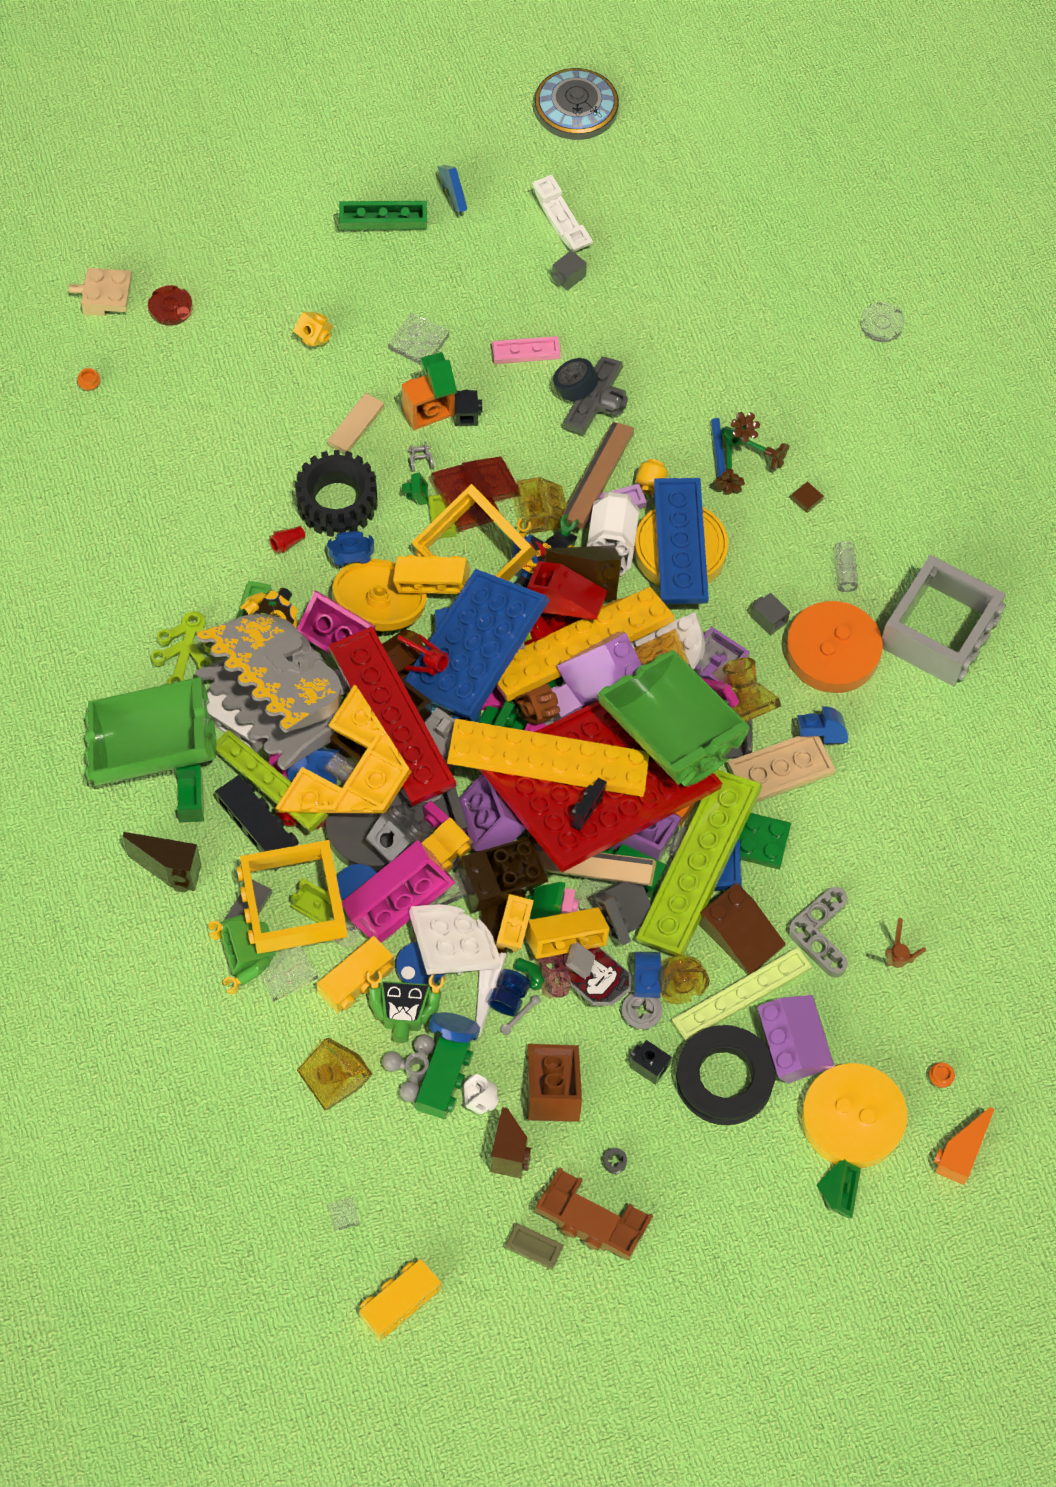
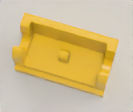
M509 894L496 943L498 949L507 947L512 949L513 952H518V949L522 948L534 900Z

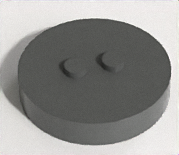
M400 790L390 807L403 805L405 802L410 804V802ZM417 804L412 806L416 810L414 818L419 822L422 819L424 820L422 806ZM327 813L328 817L325 820L327 839L333 853L341 862L347 866L365 864L373 867L377 873L389 864L375 847L366 840V837L382 813ZM392 831L391 833H384L381 837L383 839L382 843L386 847H391L395 834Z

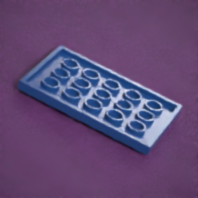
M475 568L429 640L441 651L448 653L449 663L447 668L443 672H436V675L410 671L404 680L429 698L431 703L474 721L550 600L546 595ZM421 653L413 666L427 667L423 661L425 654Z

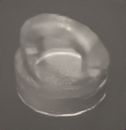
M345 921L348 937L335 939L334 941L343 947H351L357 942L359 931L356 925Z

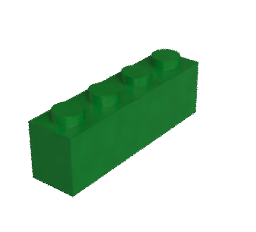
M339 201L340 230H427V201Z

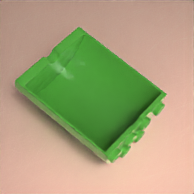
M674 650L658 655L649 664L641 665L636 670L635 676L631 674L624 675L618 682L611 686H605L598 693L601 706L678 785L680 783L684 786L696 784L718 770L728 760L725 756L732 748H739L750 729V726Z
M202 677L89 701L88 712L85 713L88 725L85 735L89 747L85 749L89 766L85 767L88 780H93L95 784L102 785L215 759L217 752L213 717H210L208 714L207 703L210 702Z

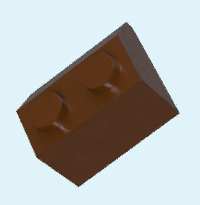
M502 1107L491 1154V1172L521 1179L523 1170L528 1171L531 1147H527V1136L506 1107Z

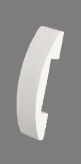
M549 175L533 182V188L548 220L567 247L575 252L593 244L584 226L578 224L562 198V190L554 177Z

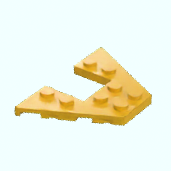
M354 685L328 726L337 733L366 747L367 750L343 788L301 767L276 806L278 812L386 813L410 775L411 770L358 687Z

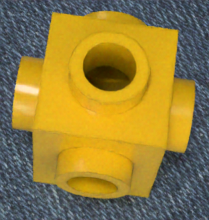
M302 312L293 332L302 337V341L305 344L314 347L315 345H324L328 342L334 325L327 321L328 318L321 313Z

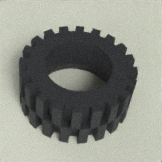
M334 450V455L329 456L328 452L325 451L321 452L322 458L320 459L316 455L311 457V464L309 465L305 462L302 465V472L298 471L296 476L297 482H295L297 507L302 521L306 519V525L310 529L315 525L316 533L322 534L323 530L327 531V536L334 537V532L358 531L359 525L364 529L368 525L367 519L372 521L374 510L377 511L378 506L377 481L374 471L371 472L370 464L368 462L363 464V458L359 455L353 459L352 452L346 451L345 455H340V450ZM334 483L349 485L359 495L352 505L341 509L325 508L316 501L315 497L323 487Z

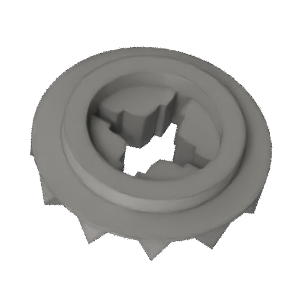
M633 992L623 1002L622 1016L626 1020L627 1025L635 1027L636 1030H648L654 1025L656 1026L662 1017V1004L658 998L635 997V992ZM643 1002H645L646 1011L649 1014L644 1013L643 1017L639 1019V1013L635 1009H640L643 1006Z

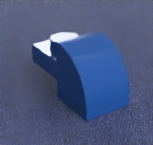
M822 706V714L809 713L798 715L797 724L800 737L822 736L824 744L848 743V733L844 718L836 709Z
M634 952L635 997L660 998V952Z

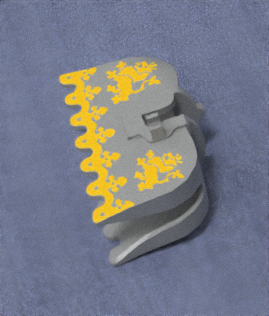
M251 614L196 633L198 641L215 643L210 649L211 655L214 657L227 656V658L208 667L196 670L195 676L202 677V680H214L210 684L209 690L214 695H228L223 700V706L226 709H241L236 716L237 722L240 724H255L250 729L251 737L255 739H268L264 743V751L269 754H282L278 758L277 763L282 770L288 769L302 758L330 743V737L335 731L330 729L328 725L339 709L341 683L336 673L324 663L323 658L310 646L307 638L292 623L272 615Z

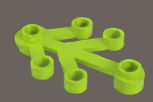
M188 612L183 616L180 625L171 630L162 629L157 633L158 642L163 646L169 645L172 639L185 633L182 641L164 651L155 650L151 654L152 663L155 666H162L168 659L179 654L174 675L168 678L166 684L185 680L183 677L190 655L197 663L198 669H202L201 666L203 664L212 665L211 660L205 658L194 643L195 634L205 630V617L200 612ZM192 620H197L196 623H190ZM167 635V639H161L162 636ZM214 642L203 643L205 652L211 654V648L207 647V645L215 644ZM157 656L163 657L161 660H155Z

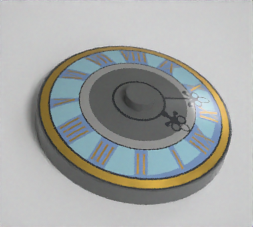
M569 68L554 72L540 83L534 97V110L540 124L552 134L565 139L584 140L596 137L607 131L618 115L619 98L615 87L607 78L588 69Z

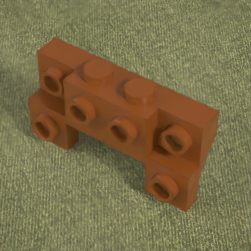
M559 1167L550 1185L541 1196L535 1212L558 1223L561 1232L571 1238L578 1237L584 1240L585 1244L591 1249L597 1251L599 1249L606 1251L607 1249L630 1261L653 1215H648L634 1208L629 1203L621 1218V1216L576 1194L583 1179L580 1177L578 1179Z

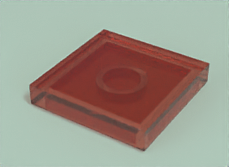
M502 456L463 462L460 466L468 484L475 486L488 501L518 497L521 492Z

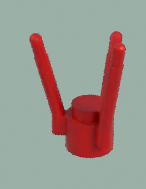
M418 634L421 641L432 650H427L401 635L398 636V640L425 654L423 661L427 667L405 666V670L436 675V672H443L447 668L449 663L448 653L441 651L421 634Z

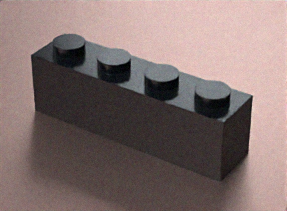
M237 775L215 791L217 802L259 852L298 846L299 841L292 832L288 833L283 828L285 825L277 814L272 815L266 800L263 797L258 798L254 793L255 789L249 780L244 781L240 775ZM275 867L273 869L274 871H277L281 867Z

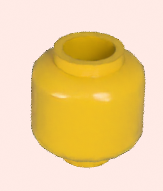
M648 459L647 462L641 463L635 482L640 485L643 493L653 495L654 478H667L668 471L664 467V463L654 459Z

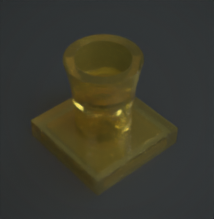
M738 658L723 666L722 670L728 683L740 702L736 707L731 708L745 722L781 707L779 697L760 683H757L756 662L754 659Z

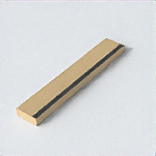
M534 844L545 872L652 886L656 861L653 859L599 853L562 873L540 845Z

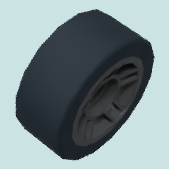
M574 358L565 362L556 370L553 377L554 385L560 396L569 401L580 400L588 396L596 388L599 380L592 363L584 358Z

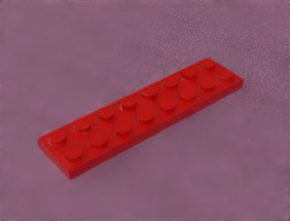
M373 626L329 644V651L350 690L354 685L358 687L411 770L410 775L402 786L411 806L457 787L451 771Z

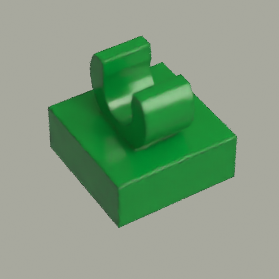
M420 472L411 474V483L402 484V493H406L407 500L416 499L419 505L428 504V483Z

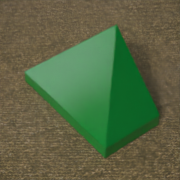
M844 1159L840 1160L816 1186L832 1209L847 1218H852L861 1168Z

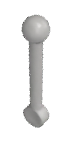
M537 995L532 996L531 1002L509 1024L502 1025L501 1033L509 1035L511 1028L534 1005L540 1003V997Z

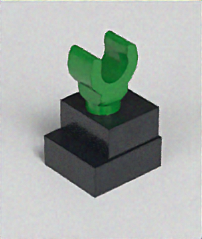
M569 514L562 516L560 520L561 530L547 538L545 543L554 548L575 546L578 536L571 533V531L577 527L579 520L576 519L570 525L567 522Z

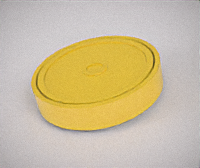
M702 507L707 580L709 584L718 577L725 565L728 551V536L725 527L718 517ZM654 508L644 516L638 525L634 556L644 576L660 586Z
M841 1064L824 1071L811 1084L802 1107V1126L810 1145L827 1161L836 1165L840 1160L846 1159L847 1162L859 1168H867L887 1159L898 1147L906 1129L907 1107L898 1086L880 1070L864 1064Z

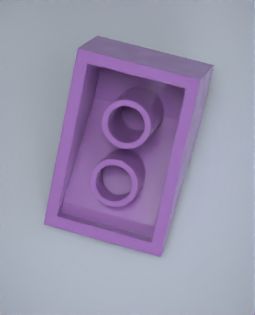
M618 631L561 662L556 667L565 684H567L583 707L598 700V693L605 686L615 684L624 675L631 674L635 676L636 670L642 664L627 634Z

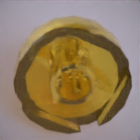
M684 954L671 957L663 963L658 973L661 994L667 1002L672 1004L691 1002L692 1000L689 997L697 993L700 997L706 991L710 982L703 964L691 955Z

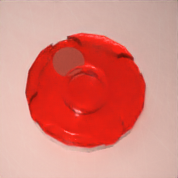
M162 286L156 289L148 300L149 314L159 324L167 326L178 325L186 321L191 315L193 309L191 296L185 289H179L178 286Z

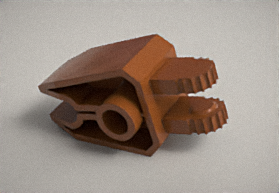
M548 684L515 697V702L522 708L519 713L525 721L540 724L558 716L560 708L557 706L558 698Z

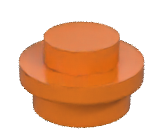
M83 369L77 378L78 385L84 390H93L100 384V376L94 369Z
M936 1063L929 1071V1079L936 1087L946 1088L953 1083L955 1072L947 1063Z

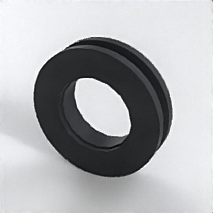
M732 1025L712 1026L695 1034L684 1046L676 1071L677 1089L687 1108L699 1118L717 1125H736L755 1117L767 1104L775 1082V1065L767 1046L755 1034ZM715 1053H731L739 1056L746 1062L751 1071L752 1081L743 1094L736 1097L723 1098L713 1095L704 1087L700 1080L699 1070L707 1057Z

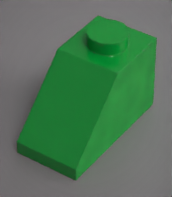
M556 882L535 888L534 895L528 896V899L534 900L530 919L561 914L565 895V882Z

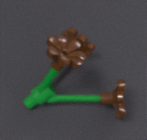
M739 412L736 415V419H733L731 422L733 428L725 426L721 431L724 434L727 445V469L722 473L721 477L715 479L714 485H716L717 491L725 489V495L732 494V490L740 493L742 491L741 486L745 484L744 478L739 477L732 469L733 446L745 443L764 452V455L771 457V469L773 471H776L778 467L782 468L784 464L782 458L786 457L789 450V444L782 443L779 448L773 449L771 447L766 448L749 440V437L754 439L758 437V432L755 429L760 428L759 421L753 422L755 415L752 412H749L746 417L743 412Z

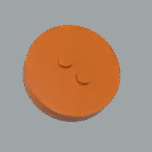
M824 601L807 607L794 619L786 642V656L792 671L808 686L829 693L848 692L861 687L874 675L882 654V636L877 624L862 609L845 602Z

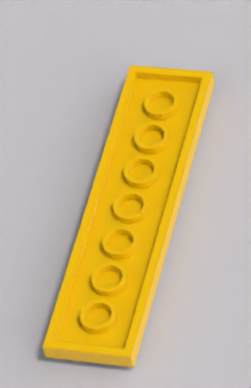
M651 587L645 588L602 609L597 620L581 619L547 635L545 638L536 641V643L533 642L526 645L525 649L518 650L496 687L506 701L509 702L521 694L561 677L556 665L618 631L627 634L630 642H633L675 622L674 614Z
M455 719L447 764L588 787L589 784L593 786L596 780L600 778L607 782L605 791L643 797L649 754L642 750Z

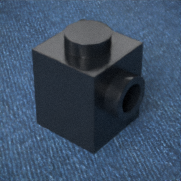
M465 389L457 391L455 393L456 426H478V413H482V399H478L477 390Z
M646 1040L642 1046L637 1045L630 1055V1058H632L630 1068L656 1085L669 1068L672 1057Z

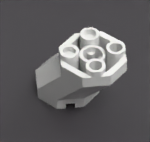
M608 492L604 495V498L593 502L587 547L614 545L621 558L619 576H622L632 565L639 508L631 502L632 499L627 494Z

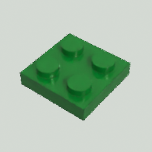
M750 813L739 836L741 860L780 870L791 823Z

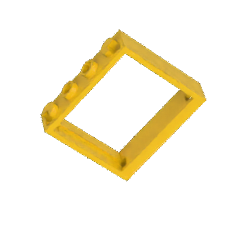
M472 484L411 542L417 548L415 553L418 557L434 555L428 548L476 502L521 549L495 575L496 577L509 581L538 553Z
M329 840L240 856L241 866L237 867L239 881H244L245 887L240 888L242 901L248 902L249 908L244 909L246 923H252L253 930H248L250 944L256 945L257 954L348 937ZM322 859L334 920L261 933L250 872Z

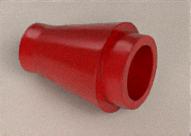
M297 526L295 528L274 531L273 535L269 537V541L276 553H284L299 541L305 539L306 535L303 528Z

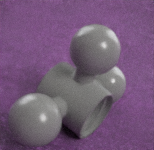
M426 1034L416 1038L414 1047L417 1053L409 1055L406 1060H403L402 1056L395 1051L386 1053L382 1060L383 1066L387 1071L395 1072L400 1068L406 1070L409 1081L401 1086L400 1095L407 1102L417 1100L420 1091L417 1083L424 1081L429 1067L426 1055L430 1054L435 1047L433 1038ZM415 1064H420L424 1069L420 1072H415L411 1070V1067Z

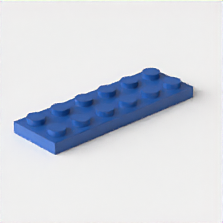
M654 478L660 599L664 604L708 603L701 479Z

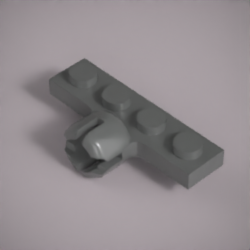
M604 356L600 358L595 367L599 379L596 388L588 396L576 400L563 422L564 429L585 435L598 412L603 411L616 416L623 413L624 410L620 409L626 408L628 401L627 392L623 389L612 387L623 368L622 361Z

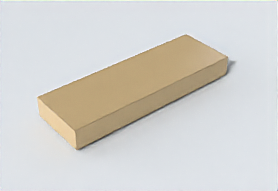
M365 393L327 440L328 445L336 450H340L344 454L346 451L350 452L383 410L384 402Z

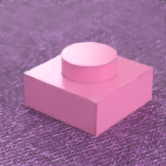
M566 888L561 914L578 911L579 900L575 899L576 890Z

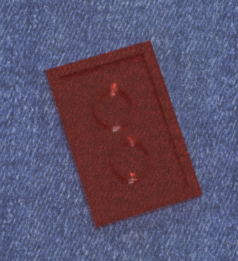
M474 461L432 472L431 478L446 508L472 484L499 511ZM475 502L454 524L458 531L493 522L494 520Z

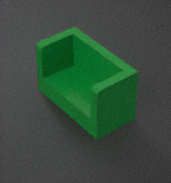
M201 765L176 768L179 822L204 821Z

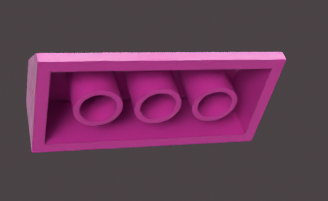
M417 840L343 900L342 906L352 923L369 938L375 936L382 943L411 920L409 914L411 906L429 905L456 882L433 853Z

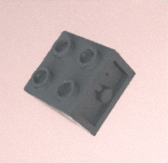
M620 882L594 895L609 926L611 939L623 946L631 942L628 933L642 926L651 904L643 885Z

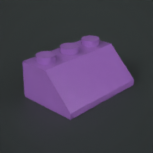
M483 773L459 797L468 826L467 832L473 841V849L477 852L513 842L526 829Z
M673 814L621 841L612 848L619 850L620 846L625 844L660 861L671 842L681 817Z
M813 995L783 997L757 1006L778 1078L789 1084L835 1067Z

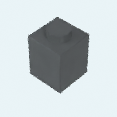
M571 250L552 265V279L558 286H562L568 291L586 277L587 263Z
M769 593L765 597H759L754 602L751 617L771 636L788 623L790 611L772 593Z

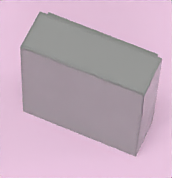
M578 942L571 945L566 966L582 978L590 976L595 955Z

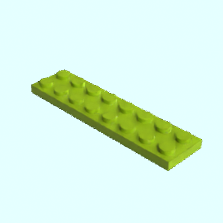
M715 771L714 774L723 783L722 787L701 800L636 937L638 943L683 958L701 920L700 912L707 907L761 792L762 785L759 782L724 771Z

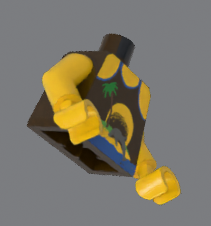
M280 588L278 593L270 590L266 594L262 592L247 597L240 606L241 610L244 608L247 611L246 615H272L289 621L296 629L298 627L296 618L297 608L289 602L292 593L286 588Z

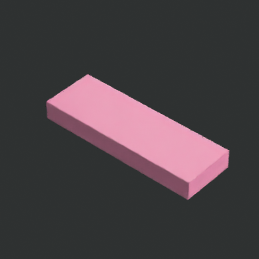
M558 336L492 341L494 364L561 359Z

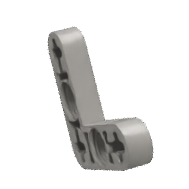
M839 887L828 889L791 922L788 931L790 938L831 977H840L845 973L848 964L847 958L819 930L842 911L846 905L847 894ZM837 896H839L840 901H835L833 904L830 905V908H828L827 905L830 903L831 898H836ZM816 909L821 910L825 917L822 920H816L811 916V912ZM804 927L805 931L804 933H796V928ZM820 942L824 945L825 950L821 953L814 952L811 944ZM832 961H833L834 963H836L837 961H839V962L841 963V964H840V967H839V968H838V967L832 968V967H831Z

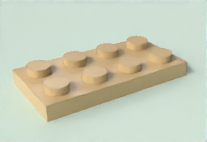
M797 736L727 762V767L731 774L761 783L762 789L755 803L832 776L836 772L819 736Z

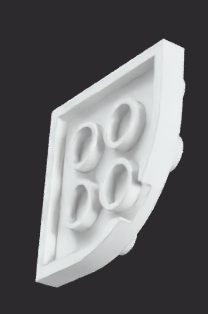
M695 612L631 642L642 665H647L654 661L660 654H666L674 650L694 670L699 660L703 659L705 652L704 634Z
M450 905L411 906L409 914L427 975L499 969L501 960L492 934L484 923L479 919L476 921L464 914L465 910Z

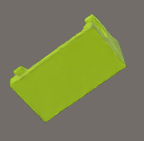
M303 878L299 883L300 889L298 893L292 894L291 908L316 923L334 920L329 893Z

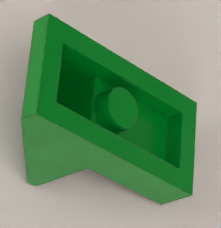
M442 352L420 358L422 368L435 399L457 393L450 361L445 360Z

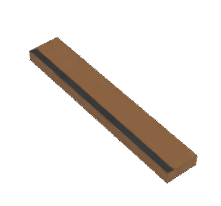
M612 422L562 515L569 514L567 518L568 524L572 525V522L578 519L577 527L584 528L592 513L593 502L598 500L634 434V427Z

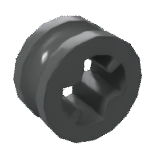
M619 1148L608 1150L603 1160L605 1170L611 1174L622 1173L627 1165L625 1152ZM613 1156H618L619 1161L622 1160L623 1163H618L617 1167H614L612 1162H608V1160H612Z

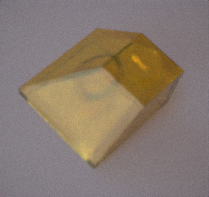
M325 1038L297 1070L325 1111L357 1092L373 1075L358 1053L330 1038Z

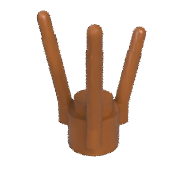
M899 918L897 922L894 946L891 950H886L887 965L897 968L905 966L907 962L913 963L917 957L926 951V948L922 947L913 954H910L909 948L901 944L902 918Z

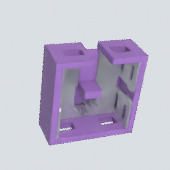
M711 626L704 635L705 652L703 659L699 660L694 671L703 678L730 684L749 661L750 651Z

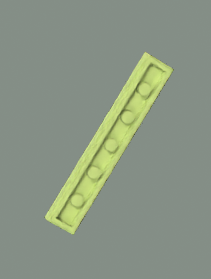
M799 947L673 1018L671 1023L686 1043L698 1032L719 1024L809 972L812 966Z

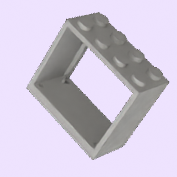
M930 554L886 623L882 636V649L955 687L958 680L963 681L965 679L971 662L974 663L980 654L981 646H985L990 638L992 628H996L1000 622L1001 614L1006 606L1003 603L1006 593ZM929 586L982 613L959 652L905 625Z

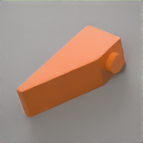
M989 1107L948 1141L944 1150L939 1148L933 1162L938 1164L935 1171L936 1174L962 1185L966 1183L995 1110L994 1108Z

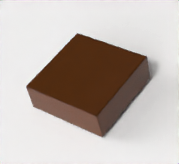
M808 481L791 495V500L806 513L812 510L824 498V495Z

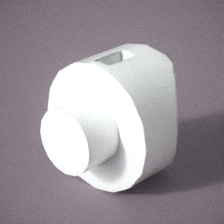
M477 1074L469 1077L464 1083L465 1107L477 1114H483L487 1110L492 1111L497 1106L499 1097L497 1096L496 1084Z

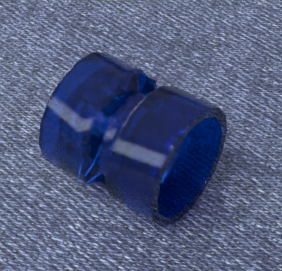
M503 969L497 979V987L493 988L487 1003L495 1011L513 1017L518 1014L523 1003L521 998H525L528 993L531 981L517 971Z

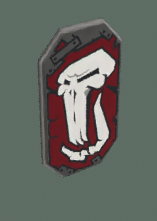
M600 947L587 949L595 955L590 976L582 978L566 966L569 953L554 956L553 971L594 1006H612L631 991V973Z

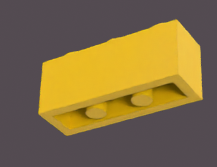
M397 556L393 582L398 593L459 594L470 577L471 569L467 559L461 556Z
M599 907L529 920L526 939L535 958L539 959L569 953L571 945L577 942L586 949L607 946L609 926Z
M373 936L317 983L318 994L337 1013L343 1009L347 1010L355 1003L359 995L369 992L371 983L367 980V971L369 970V976L374 980L379 977L378 969L382 973V978L387 977L394 969V956Z
M421 1259L416 1263L412 1261L402 1269L401 1276L395 1281L393 1278L388 1280L381 1287L382 1292L376 1297H368L360 1305L359 1315L361 1320L380 1342L442 1290L441 1281Z

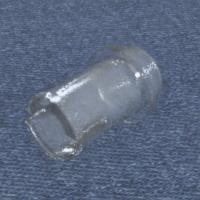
M679 826L677 827L672 837V842L668 845L667 850L672 858L675 857L688 830L684 826H680V831H678Z

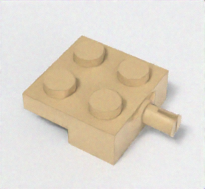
M87 268L83 284L69 283V293H82L81 306L83 315L106 316V311L127 312L132 271Z

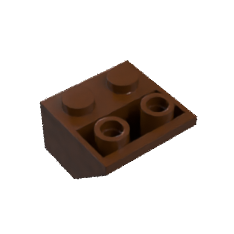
M404 629L382 644L398 675L403 679L410 672L405 670V666H413L422 652L398 640V636L401 635L424 647L418 633L408 629Z

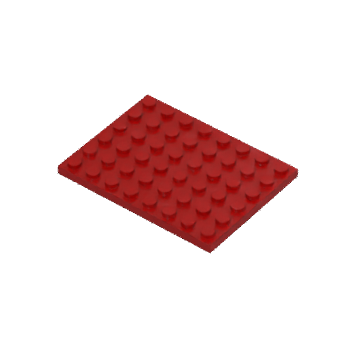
M599 700L535 731L542 734L645 751L601 706ZM649 755L644 796L640 797L605 791L604 797L580 831L572 827L574 816L571 813L576 803L583 801V795L587 787L479 769L562 873L720 790L723 784L712 773L696 784L684 786L680 783L678 785Z

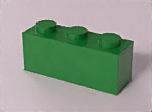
M441 1033L416 1100V1110L446 1119L448 1112L452 1113L455 1108L457 1098L454 1097L456 1089L461 1090L465 1079V1075L462 1072L465 1065H470L474 1052L470 1051V1042L461 1043L447 1040L441 1036Z

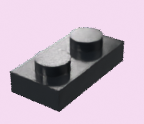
M598 778L593 786L588 785L583 795V801L581 803L577 802L572 810L571 815L574 816L572 827L580 831L583 829L604 797L606 781Z

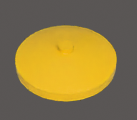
M371 559L367 563L353 562L338 572L333 582L332 600L375 625V630L392 631L405 628L421 617L425 609L427 593H398L393 582L396 563L382 559Z

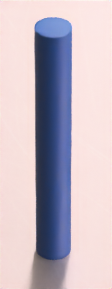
M713 418L711 426L717 478H719L725 472L726 467L720 419Z

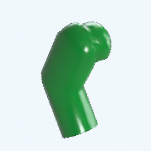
M518 958L515 969L528 974L530 978L529 987L535 990L541 989L542 983H545V976L541 968L537 964Z

